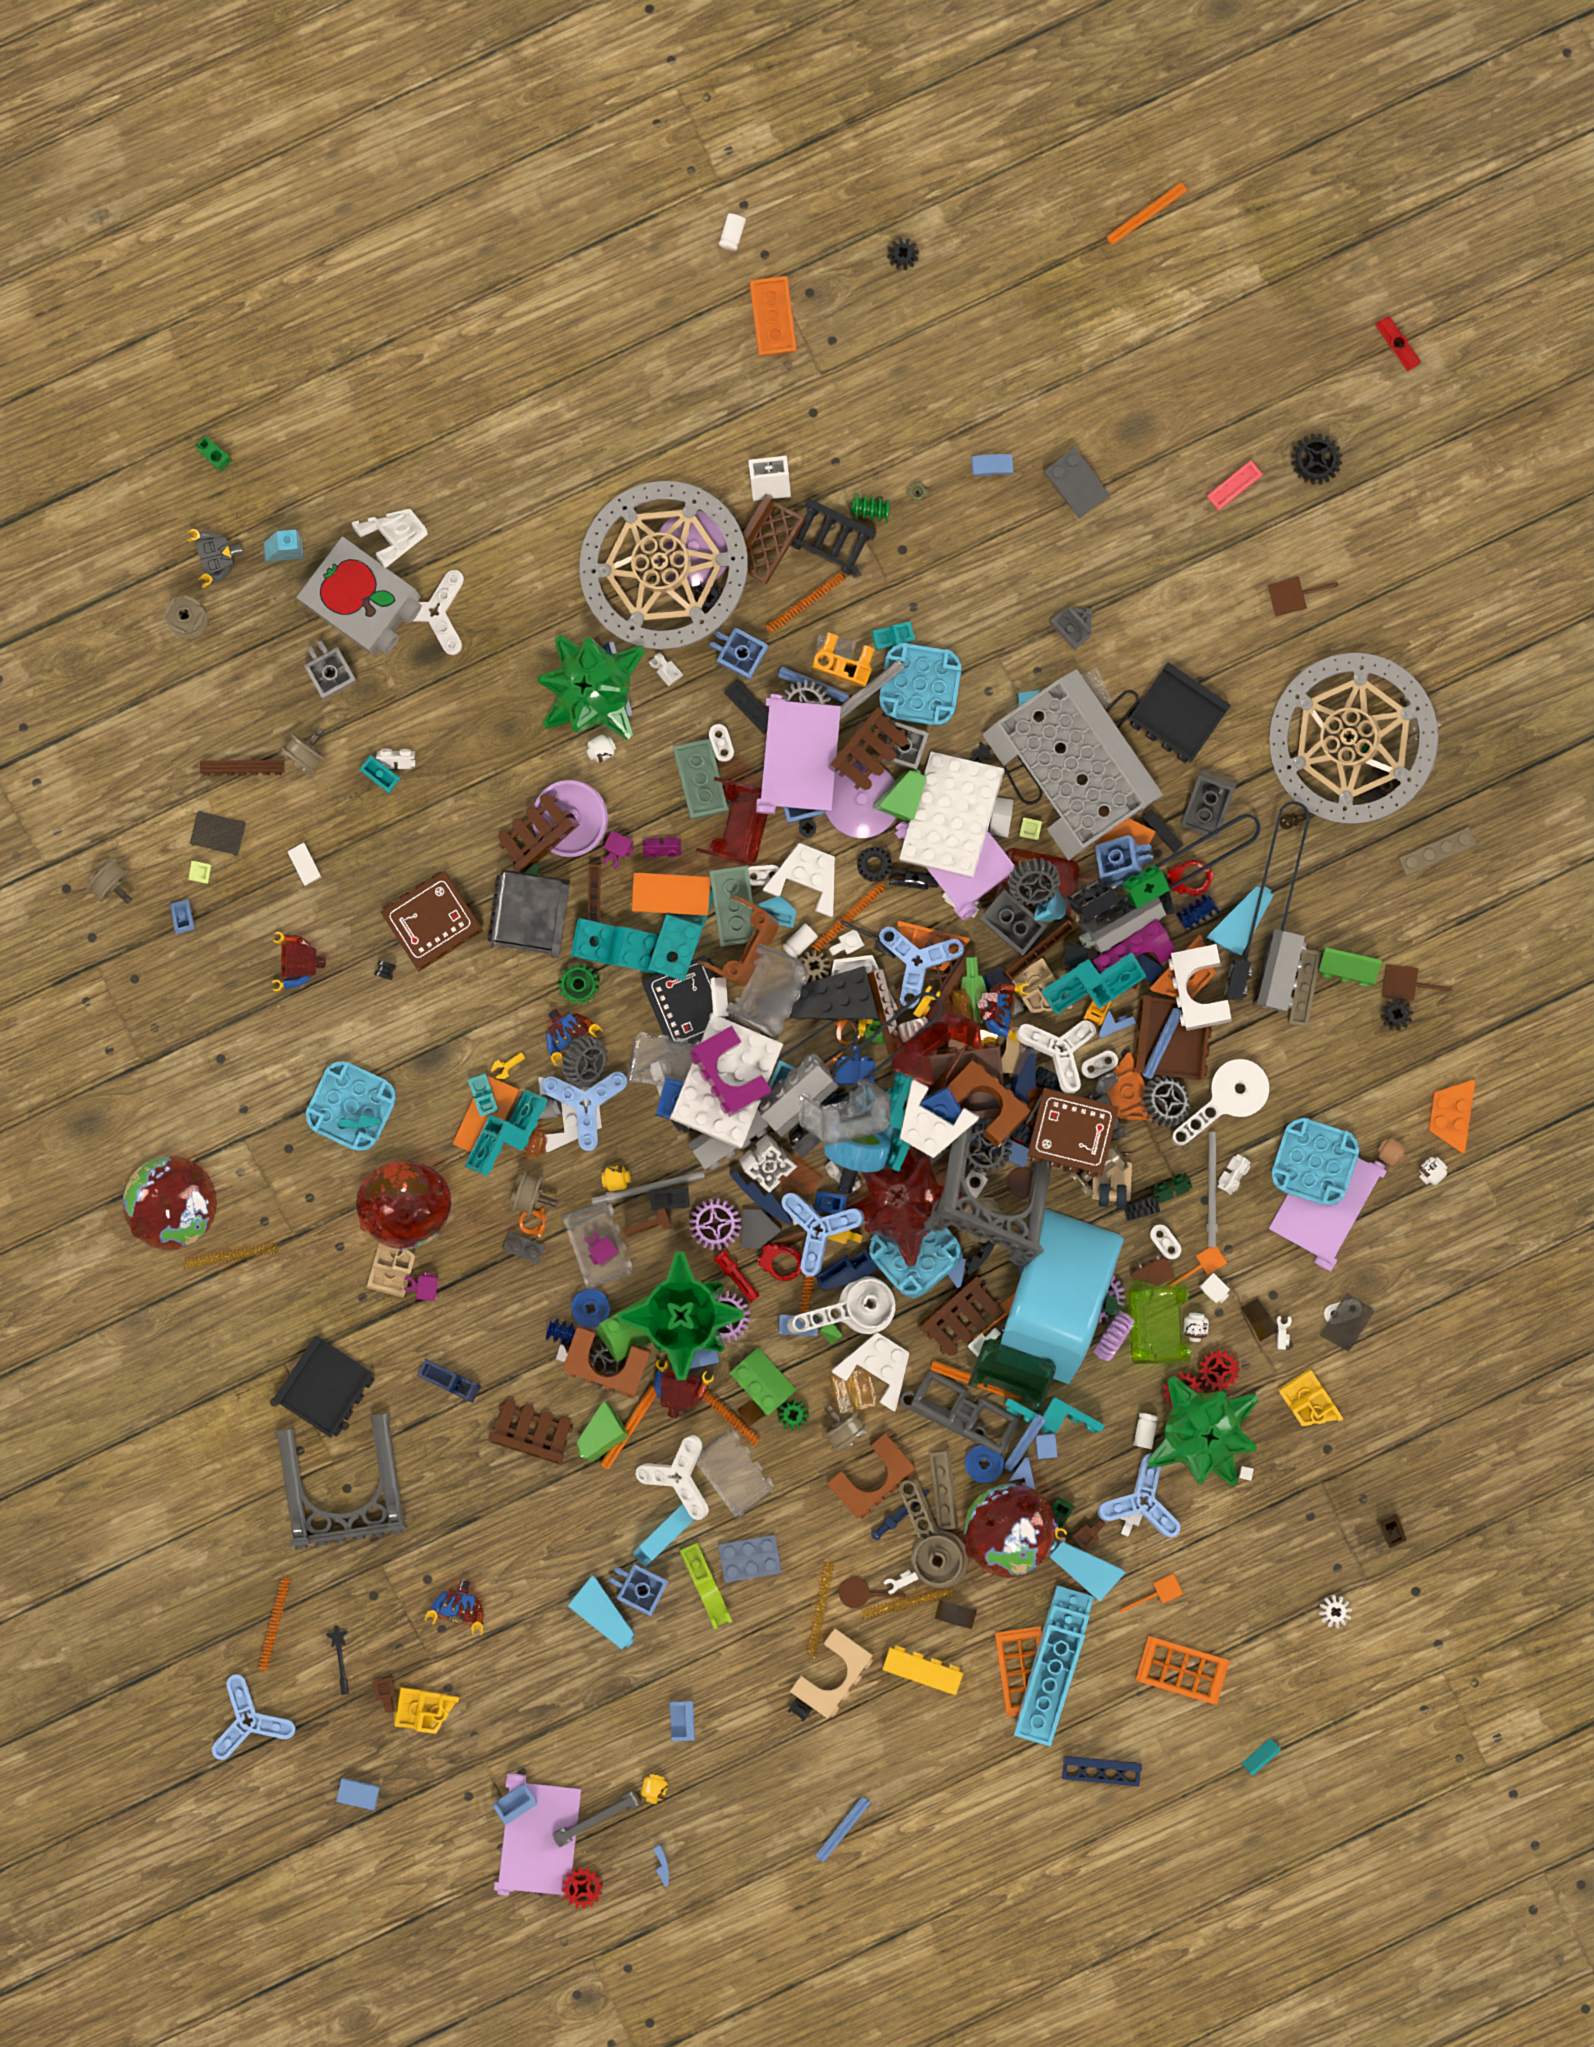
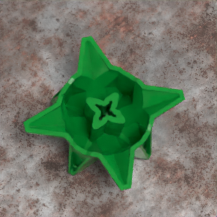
M557 636L554 640L562 667L537 677L538 683L557 695V699L544 719L543 725L549 729L571 722L572 730L579 732L595 725L603 724L624 739H630L633 736V732L625 707L628 703L630 692V676L645 653L642 646L611 654L592 638L586 637L580 648L564 636Z
M684 1251L675 1252L667 1279L654 1288L645 1303L618 1313V1321L646 1331L659 1353L667 1352L677 1380H686L695 1352L699 1349L722 1352L725 1349V1345L718 1329L743 1319L744 1310L718 1302L724 1289V1284L721 1281H696Z
M1173 1375L1167 1379L1173 1409L1169 1413L1166 1423L1165 1439L1147 1460L1150 1468L1181 1462L1187 1467L1197 1484H1203L1210 1472L1213 1471L1230 1486L1236 1485L1238 1477L1234 1455L1254 1452L1257 1449V1445L1241 1430V1423L1259 1401L1257 1396L1251 1394L1227 1400L1226 1393L1221 1391L1196 1393Z

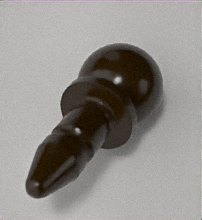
M1292 813V815L1286 814L1281 817L1279 824L1283 829L1288 830L1293 826H1298V822L1305 821L1307 815L1306 813L1297 816L1295 813ZM1309 813L1310 819L1315 816V814Z

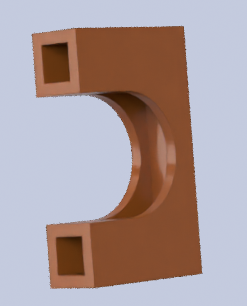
M973 1060L948 1085L959 1105L975 1092H986L996 1098L1000 1105V1115L985 1130L983 1135L996 1148L1002 1145L1030 1113L1029 1107L1025 1102L1019 1101L1014 1097V1093L1010 1089L1004 1088L995 1076H990L980 1063H975Z
M579 1324L562 1369L566 1372L565 1374L576 1378V1376L584 1378L583 1381L590 1384L595 1382L602 1384V1388L610 1391L613 1389L619 1390L621 1395L627 1397L635 1396L651 1350L633 1344L622 1370L614 1374L601 1373L594 1368L590 1361V1349L597 1330Z
M886 1433L870 1445L887 1466V1479L881 1488L872 1492L861 1491L851 1483L842 1471L827 1483L857 1519L859 1517L862 1519L871 1512L869 1508L872 1505L878 1506L886 1499L884 1495L890 1491L892 1494L900 1487L898 1483L902 1479L908 1480L915 1474L913 1472L915 1467Z

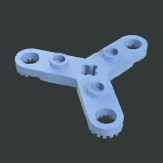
M885 927L879 935L880 941L907 964L900 995V1001L903 1006L907 1004L905 1002L907 994L917 996L922 992L926 969L959 958L964 952L963 944L957 939H950L919 950L893 927ZM893 932L895 935L894 940L890 942L885 941V933ZM951 944L959 945V951L956 954L949 952ZM917 956H920L923 962L915 966L913 959H917ZM920 998L908 1009L915 1008L919 1004Z

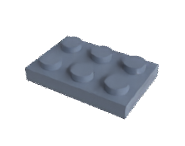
M775 1535L718 1545L725 1583L782 1573Z

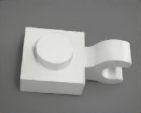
M661 653L656 654L649 661L653 668L659 669L657 671L658 675L668 686L683 676L672 661L667 662Z
M852 930L838 937L841 943L834 945L829 950L832 956L843 950L848 955L863 947L864 944L858 932Z
M1278 1316L1276 1319L1278 1325L1276 1349H1286V1346H1289L1290 1339L1289 1334H1286V1328L1291 1325L1292 1320L1291 1317H1288L1287 1323L1282 1324L1280 1321L1281 1316Z
M996 1328L986 1337L981 1333L968 1347L981 1360L995 1348L991 1342L1001 1333Z
M1139 1512L1120 1518L1125 1521L1120 1534L1129 1536L1132 1525L1139 1526L1143 1515Z
M908 1570L900 1574L901 1578L898 1580H885L884 1584L893 1583L894 1585L893 1589L888 1591L889 1594L918 1580L916 1573H911Z

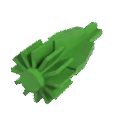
M970 956L966 957L967 976H963L960 992L961 1022L970 1024V1026H980L990 1015L989 1010L985 1009L989 997L983 976L978 975L977 957Z

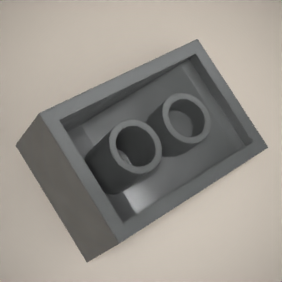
M1075 448L1044 471V476L1079 519L1109 496L1099 479Z
M1202 768L1181 826L1204 835L1221 827L1238 781ZM1219 833L1212 836V838L1217 839Z
M1004 889L979 918L1018 955H1024L1047 927L1042 921H1036L1034 914L1021 903L1019 904Z

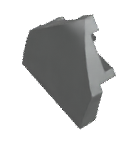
M1068 607L1063 609L1049 623L1076 650L1089 639L1092 632V609Z
M743 1209L741 1248L762 1249L764 1245H767V1243L783 1231L772 1220L769 1213L764 1212V1210Z

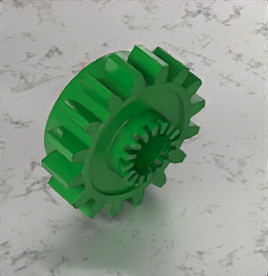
M578 963L573 969L571 966H568L569 971L563 970L564 977L558 978L562 981L558 988H563L560 995H566L565 1001L571 999L572 1005L576 1001H578L579 1006H582V1001L589 1004L588 998L595 999L593 993L599 992L595 986L599 985L600 982L594 980L598 975L591 974L592 968L586 970L585 964L582 968H579ZM576 980L584 982L582 989L576 990L573 985Z

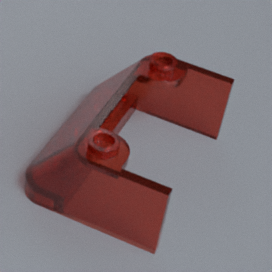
M714 777V781L726 784L724 788L725 799L732 801L723 839L715 838L710 845V850L697 848L696 852L752 865L758 857L768 814L756 812L757 798L761 799L762 789Z
M1010 848L1005 852L1016 867H1019V861L1025 863L1026 858L1029 861H1032L1034 857L1037 861L1043 858L1044 862L1049 860L1059 873V893L1069 896L1076 892L1080 870L1077 862L1019 848ZM1009 876L998 884L995 899L1001 893L1003 882L1008 883ZM1068 902L1065 918L1069 919L1072 909Z
M954 1012L946 1013L901 1047L891 1060L892 1068L927 1084H934L931 1060L927 1056L950 1039L981 1050L983 1047L979 1022Z

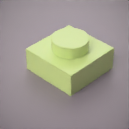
M1023 817L1019 837L1038 841L1042 821Z
M192 861L188 880L208 884L211 865Z

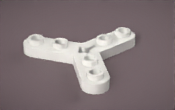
M451 570L444 576L429 602H418L422 605V608L417 617L412 621L429 622L444 651L449 655H457L462 649L461 640L446 615V611L464 583L462 574L457 570ZM439 603L440 605L437 610L439 615L431 617L429 610L435 609Z
M1087 1020L1081 1021L1060 1038L1030 1024L1020 1026L1016 1036L1021 1043L1052 1056L1061 1089L1071 1095L1080 1089L1081 1082L1073 1053L1095 1035L1096 1028L1094 1024Z
M691 1435L682 1441L672 1465L646 1463L637 1468L636 1477L641 1483L673 1486L693 1519L701 1520L708 1515V1505L690 1476L702 1450V1442L697 1436ZM678 1473V1475L681 1476L682 1479H679V1477H676V1476H673V1477H672V1475H675V1474Z

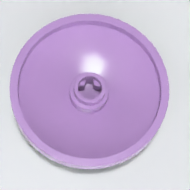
M698 511L696 517L720 553L728 552L726 541L717 524L706 513ZM671 517L659 532L665 533L680 517ZM684 523L672 534L679 540ZM691 523L685 547L689 550L713 554L695 525ZM667 542L665 549L673 548L674 542ZM691 556V566L711 561ZM684 557L676 559V565H681L684 562ZM663 559L658 563L659 566H662V563L665 562ZM714 567L689 574L687 579L690 587H700V584L705 586ZM727 567L721 568L716 580L724 573ZM670 574L668 578L674 581L676 574Z
M859 762L853 764L863 774L868 770ZM885 769L880 776H875L871 773L868 777L872 782L871 788L866 791L861 788L857 790L854 788L856 784L845 775L841 777L839 775L841 771L837 770L834 776L831 811H825L831 824L841 833L859 839L871 838L887 830L896 817L873 809V806L893 784L894 778Z
M565 780L550 785L539 795L534 807L539 809L543 806L540 802L542 794H549L552 797L556 796L558 798L556 803L562 811L566 810L570 814L567 817L576 819L580 824L551 850L552 853L564 857L580 856L590 852L601 842L607 830L608 813L604 800L593 787L581 781ZM547 810L542 814L549 824L554 821ZM533 824V828L537 836L540 832Z

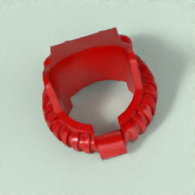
M1192 859L1185 861L1182 865H1175L1174 868L1167 871L1168 879L1170 878L1169 886L1181 880L1184 870L1188 867L1197 866L1201 868L1205 866V863ZM1210 868L1204 870L1207 880L1201 888L1191 889L1182 883L1173 888L1172 892L1186 893L1187 895L1190 894V896L1202 895L1212 884L1211 880H1214V872L1210 871Z
M769 1243L764 1245L762 1249L763 1254L757 1260L759 1262L758 1265L763 1267L764 1272H769L772 1278L774 1277L782 1282L791 1281V1279L798 1277V1274L802 1275V1255H800L797 1249L795 1250L791 1246L780 1247L777 1244L772 1246ZM780 1253L794 1256L798 1265L796 1270L788 1275L778 1273L773 1266L775 1256Z

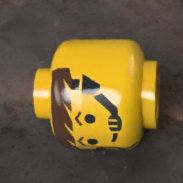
M622 1165L607 1167L601 1175L603 1187H606L611 1192L625 1190L627 1184L631 1182L630 1172L626 1171Z
M650 1774L649 1777L644 1779L641 1795L646 1798V1802L657 1804L658 1801L665 1799L668 1783L664 1781V1777Z

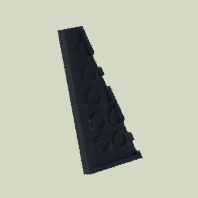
M865 966L755 999L761 1019H855L858 1021H880Z

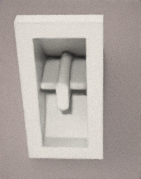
M997 797L991 817L989 831L991 835L1008 838L1014 800Z

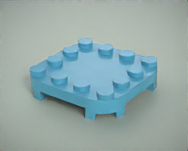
M900 643L894 646L886 656L884 670L897 660L904 665V669L881 687L879 701L880 707L884 711L883 714L895 720L931 726H941L948 723L955 711L961 676V663L958 657L947 649L943 650L908 643Z
M335 1062L324 1071V1075L307 1107V1123L316 1133L352 1150L367 1151L376 1144L395 1105L396 1091L385 1079L348 1062ZM361 1115L381 1120L379 1125L368 1128H345L339 1126L340 1118L359 1122Z
M1307 1118L1294 1120L1285 1130L1273 1166L1272 1178L1274 1185L1284 1193L1326 1206L1338 1204L1347 1192L1358 1159L1359 1146L1357 1140L1347 1131Z
M910 1205L906 1207V1211L878 1235L874 1234L869 1247V1254L880 1270L902 1294L912 1299L929 1291L950 1273L963 1258L962 1247L947 1228L940 1232L924 1225L925 1221L932 1215V1210L926 1205Z

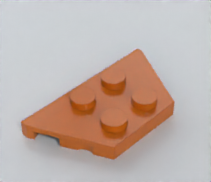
M901 921L897 923L899 933L919 950L924 948L934 932V929ZM940 931L951 939L959 940L964 947L970 940V938ZM936 935L933 945L944 942L942 937ZM956 946L949 948L951 954H956L959 951V948ZM949 962L939 964V971L944 972L950 965ZM936 966L930 968L937 970Z
M1199 935L1186 950L1205 947L1202 936ZM1169 967L1150 987V990L1174 998L1179 996V991L1174 989L1172 978L1176 977L1175 971L1170 970ZM1214 967L1199 970L1189 978L1187 993L1191 999L1216 974Z
M1129 1052L1113 1070L1112 1073L1117 1074L1119 1080L1106 1094L1112 1105L1119 1106L1118 1119L1152 1120V1118L1146 1119L1147 1112H1142L1145 1106L1140 1105L1144 1101L1140 1096L1144 1093L1143 1088L1146 1085L1140 1073H1132L1134 1059Z
M1475 1080L1434 1092L1429 1131L1462 1154H1465Z

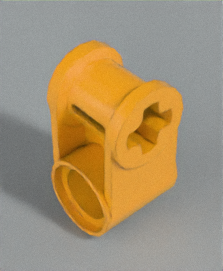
M1092 1000L1083 1019L1092 1020L1101 1027L1111 1001L1099 1009Z

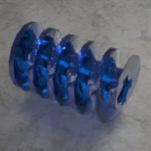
M1204 894L1201 895L1202 902L1199 899H1195V905L1189 903V910L1185 907L1182 908L1183 915L1180 912H1176V917L1186 932L1187 927L1194 930L1193 923L1200 926L1199 919L1206 922V914L1213 917L1212 910L1219 913L1218 907L1209 895L1208 897Z
M551 1318L546 1333V1340L553 1336V1342L556 1343L560 1338L561 1345L568 1341V1347H570L576 1331L574 1323L571 1322L567 1327L566 1320L560 1325L559 1318H556L554 1322H552Z

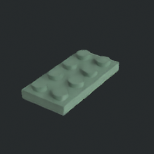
M706 739L673 747L690 820L728 812L711 740Z
M748 865L709 870L720 946L748 943L755 930V927L750 923L752 910L730 899L731 895H734L753 904Z

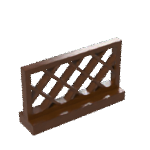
M765 496L742 533L747 547L748 558H752L753 566L748 567L747 574L767 585L806 519ZM778 508L781 510L783 517L773 520L772 514ZM788 519H798L794 527L788 528ZM784 521L785 529L776 532L774 524ZM771 525L773 533L763 536V528ZM787 533L788 539L786 542L779 544L777 536ZM774 537L776 545L766 548L764 540ZM761 541L763 550L753 552L752 547L754 543ZM777 549L778 555L776 559L769 561L767 552ZM764 553L766 562L756 565L754 556ZM767 566L768 572L765 577L759 576L757 569Z
M935 929L924 948L929 947L930 944L931 946L933 945L936 935L942 937L944 942L951 938ZM953 944L949 946V948L954 946L959 948L958 944ZM964 947L963 954L959 958L954 959L956 962L953 967L951 961H948L951 969L948 974L940 975L938 965H936L938 976L927 978L925 973L924 981H926L927 987H929L928 980L939 978L940 988L930 993L940 992L939 999L942 1002V1006L966 969V957L974 956L975 954L966 947ZM918 956V958L916 959L915 966H917L920 961L921 963L923 962L920 959V956ZM946 976L945 980L942 983L941 977ZM903 982L901 983L900 987L895 993L899 997L901 995ZM905 996V1001L909 1003L911 1001V998H914L915 996ZM936 999L930 1001V1009L927 1013L932 1018L939 1010V1003Z
M666 1209L657 1210L659 1215L657 1218L624 1229V1235L629 1237L662 1225L664 1230L672 1228Z

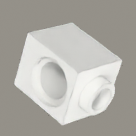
M979 1169L971 1170L965 1179L967 1187L975 1199H977L988 1180L985 1177L986 1173H980ZM976 1177L980 1180L978 1188L970 1186L969 1181L971 1178Z
M1214 1273L1199 1286L1214 1303L1218 1301L1222 1303L1229 1296L1227 1292L1230 1289Z

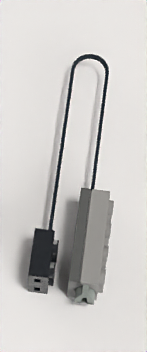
M1251 814L1240 815L1155 864V866L1160 867L1243 818L1254 819L1257 828L1256 833L1251 839L1170 885L1169 888L1172 890L1255 841L1261 829L1258 819ZM1098 878L1067 896V900L1071 909L1083 918L1078 922L1083 933L1079 936L1083 947L1091 948L1093 946L1099 952H1105L1155 919L1159 921L1166 915L1159 897L1137 909L1129 902L1126 894L1120 898L1117 897L1115 892L1123 888L1122 884L1113 889L1109 885L1106 886L1105 882Z

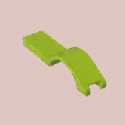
M698 1543L680 1550L714 1629H718V1626L725 1622L732 1623L729 1612Z

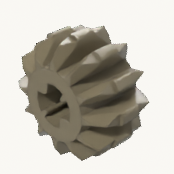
M813 950V956H810L808 951L805 952L807 960L804 957H800V960L805 964H798V968L805 969L799 974L804 975L807 973L806 981L809 980L810 976H813L812 982L816 981L815 976H818L820 980L823 979L821 973L825 976L829 974L823 970L824 968H830L829 964H824L829 958L826 957L822 960L823 952H820L817 957L816 950ZM815 962H818L819 964L817 966H820V968L818 970L814 969L813 971H811V966H809V964H814Z

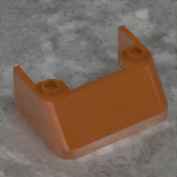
M731 895L730 899L752 910L750 923L755 927L751 938L738 962L730 960L724 964L722 970L698 959L696 963L738 986H747L779 928V924L766 911L741 897Z

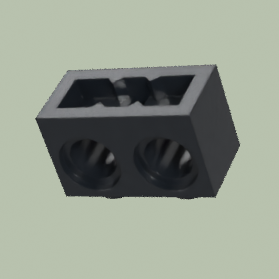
M689 1188L650 1191L651 1210L690 1208Z

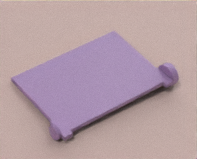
M771 694L770 698H766V706H769L762 794L761 799L757 798L756 812L775 814L776 806L831 811L835 771H831L828 766L836 758L841 706L787 702L786 699H782V695Z
M902 821L896 826L898 831L895 834L899 839L904 838L905 840L910 822ZM987 831L974 878L926 868L955 904L956 908H954V911L961 920H966L977 911L973 902L1007 878L1010 872H1013L1015 865Z
M1358 1158L1344 1198L1336 1205H1321L1288 1194L1269 1229L1317 1255L1314 1263L1331 1272L1337 1262L1335 1256L1379 1177L1384 1178L1387 1172L1384 1170L1385 1165L1378 1161H1375L1374 1164L1371 1162L1367 1163Z
M507 1773L505 1787L509 1788V1792L525 1783L538 1804L505 1825L499 1882L494 1883V1890H498V1895H509V1892H513V1890L566 1895V1892L561 1891L562 1888L566 1887L562 1881H568V1878L565 1876L567 1873L572 1875L576 1835L571 1837L573 1841L559 1848L553 1839L552 1833L563 1827L569 1829L577 1825L581 1789L526 1783V1775Z

